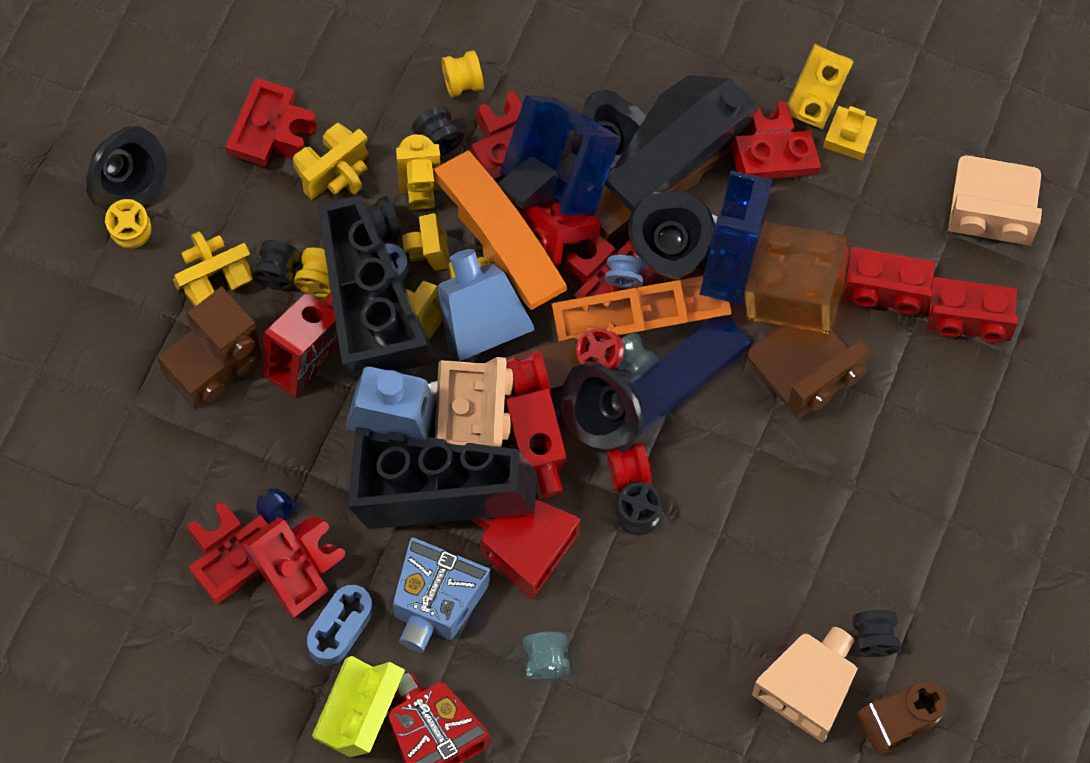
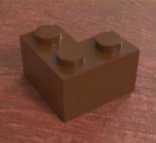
M222 286L187 313L191 331L158 356L163 376L194 410L204 402L209 404L215 401L224 392L225 386L237 376L244 377L252 372L261 358L255 322Z

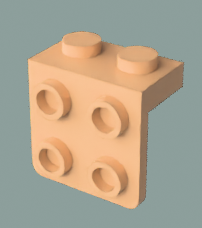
M968 155L962 156L957 165L948 231L1031 246L1039 228L1042 209L1037 208L1041 182L1040 170L1025 165Z
M496 357L485 364L443 360L438 363L434 438L445 439L450 444L465 446L466 443H474L492 447H501L502 440H508L510 414L504 413L505 395L511 394L513 372L512 369L506 368V358Z

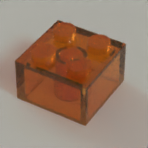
M764 221L745 287L746 318L830 334L849 265L848 235Z

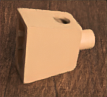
M832 627L822 643L809 634H802L758 678L752 696L824 743L858 669L853 663L845 659L855 640L850 634L838 627Z

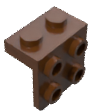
M806 309L750 348L747 358L789 410L799 419L810 410L817 411L825 406L832 399L834 393L844 386L851 387L862 379L867 373L866 366L871 351L861 339L847 348L815 310Z

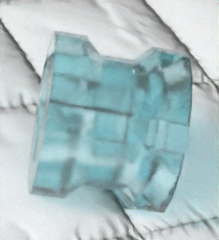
M633 332L622 338L625 347L624 358L616 368L618 371H629L632 375V384L635 385L656 367L659 357L653 351H647L642 346V338Z
M548 631L534 633L523 638V650L528 653L529 661L525 665L528 678L553 679L570 673V661L564 656V649L568 644L566 634Z

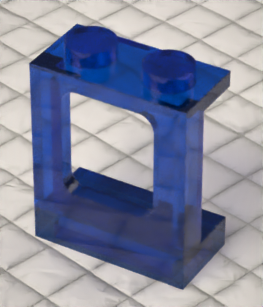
M525 95L500 173L506 177L529 157H535L556 170L558 174L555 198L561 202L558 211L563 215L594 216L621 137L556 97ZM571 130H574L583 136V140L568 181L559 174L558 165Z
M731 170L721 215H718L699 295L742 304L773 180Z

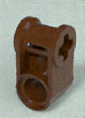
M922 681L892 696H886L872 702L859 710L856 716L878 756L900 747L913 737L935 727L947 708V697L945 691L936 683ZM919 698L923 704L929 702L933 704L930 713L925 708L916 709L915 706Z

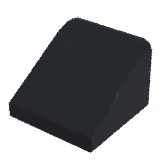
M529 157L502 179L498 186L512 203L523 209L554 200L558 174L556 170L539 159Z

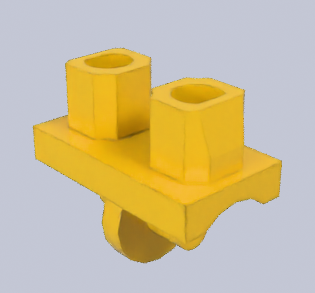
M814 44L787 103L791 117L823 130L854 61Z
M336 123L323 135V144L330 150L323 157L320 158L310 146L303 148L294 155V168L302 179L304 193L311 200L327 188L333 194H337L343 188H346L352 194H357L362 190L363 186L359 176L367 171V166L363 161L369 157V152L365 146L368 138L360 129L352 133L340 123Z
M414 134L402 140L399 148H396L399 194L408 193L410 210L431 209L435 207L434 191L441 190V187L434 180L433 171L434 168L440 166L439 144H433L424 135Z
M198 231L191 234L194 247L181 252V255L186 264L199 258L202 262L175 274L173 279L177 290L183 289L195 307L214 293L208 277L221 271L231 291L251 283L253 279L247 262L250 252L246 244L243 243L213 257L212 252L225 247L221 236L219 235L205 241L201 232Z

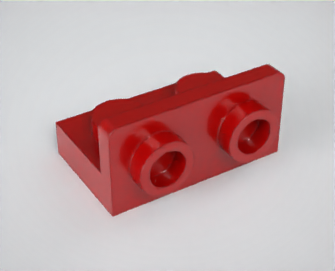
M557 186L555 199L551 202L523 209L512 203L538 239L554 266L561 264L564 243L578 244L581 240L599 237L601 221Z
M851 247L842 299L851 300L856 305L862 307H874L876 305L890 307L906 315L926 314L932 299L933 289L931 287L935 262Z
M933 277L931 287L933 293L928 307L926 330L937 331L940 335L946 337H957L960 335L976 336L990 343H999L1004 340L1011 341L1018 324V317L1015 316L1017 288Z

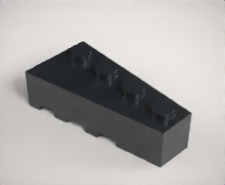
M356 427L348 507L368 529L534 514L537 472L522 452L517 449L466 443L464 446L447 443L445 439L429 437V440L408 438L403 433L389 432L388 435L373 433L367 428Z

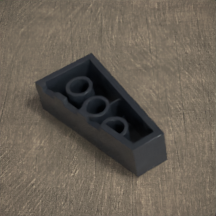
M358 195L319 204L318 212L342 365L354 381H359L364 367L399 372L438 363L437 356L376 223L361 197Z

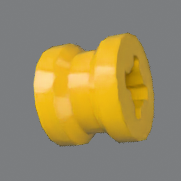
M474 50L467 51L463 57L456 59L451 56L441 58L443 75L451 98L460 96L464 90L471 89L474 92L484 90L482 71Z
M130 199L116 201L109 207L106 213L105 224L107 230L118 246L124 249H135L148 241L152 225L146 210L140 203ZM130 228H131V229L134 230V231H132V230H131V231H125V232L123 233V230H124V229H130Z
M314 247L307 248L303 251L301 257L303 268L296 272L294 285L306 294L325 298L331 293L325 250Z

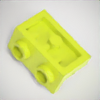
M353 656L346 658L314 729L313 738L348 757L370 753L405 670L391 662L372 667Z

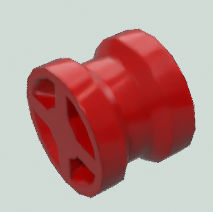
M593 328L587 330L580 336L576 345L577 358L581 364L585 362L599 363L610 370H614L624 358L625 347L622 339L617 333L608 329Z
M540 350L531 352L526 359L518 360L515 357L506 359L507 368L512 369L513 372L512 389L515 397L548 388L551 393L548 374Z
M642 442L633 444L629 450L620 451L617 449L607 451L609 472L616 492H620L628 485L637 482L651 485L649 461Z

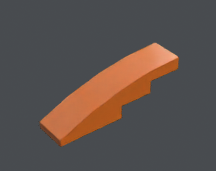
M469 150L433 169L436 183L458 206L459 219L482 244L483 256L489 263H494L504 272L516 294L530 310L567 291V285L520 213Z
M724 272L552 303L559 342L570 338H576L578 342L583 333L593 328L608 329L618 335L732 314Z

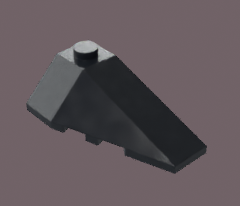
M686 76L660 94L607 176L604 185L632 212L637 203L651 194L664 192L729 147L735 136H744L759 106L731 78Z

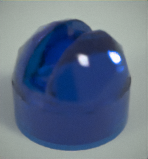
M268 488L265 497L261 495L257 497L256 511L268 524L277 517L286 521L295 509V502L278 488Z

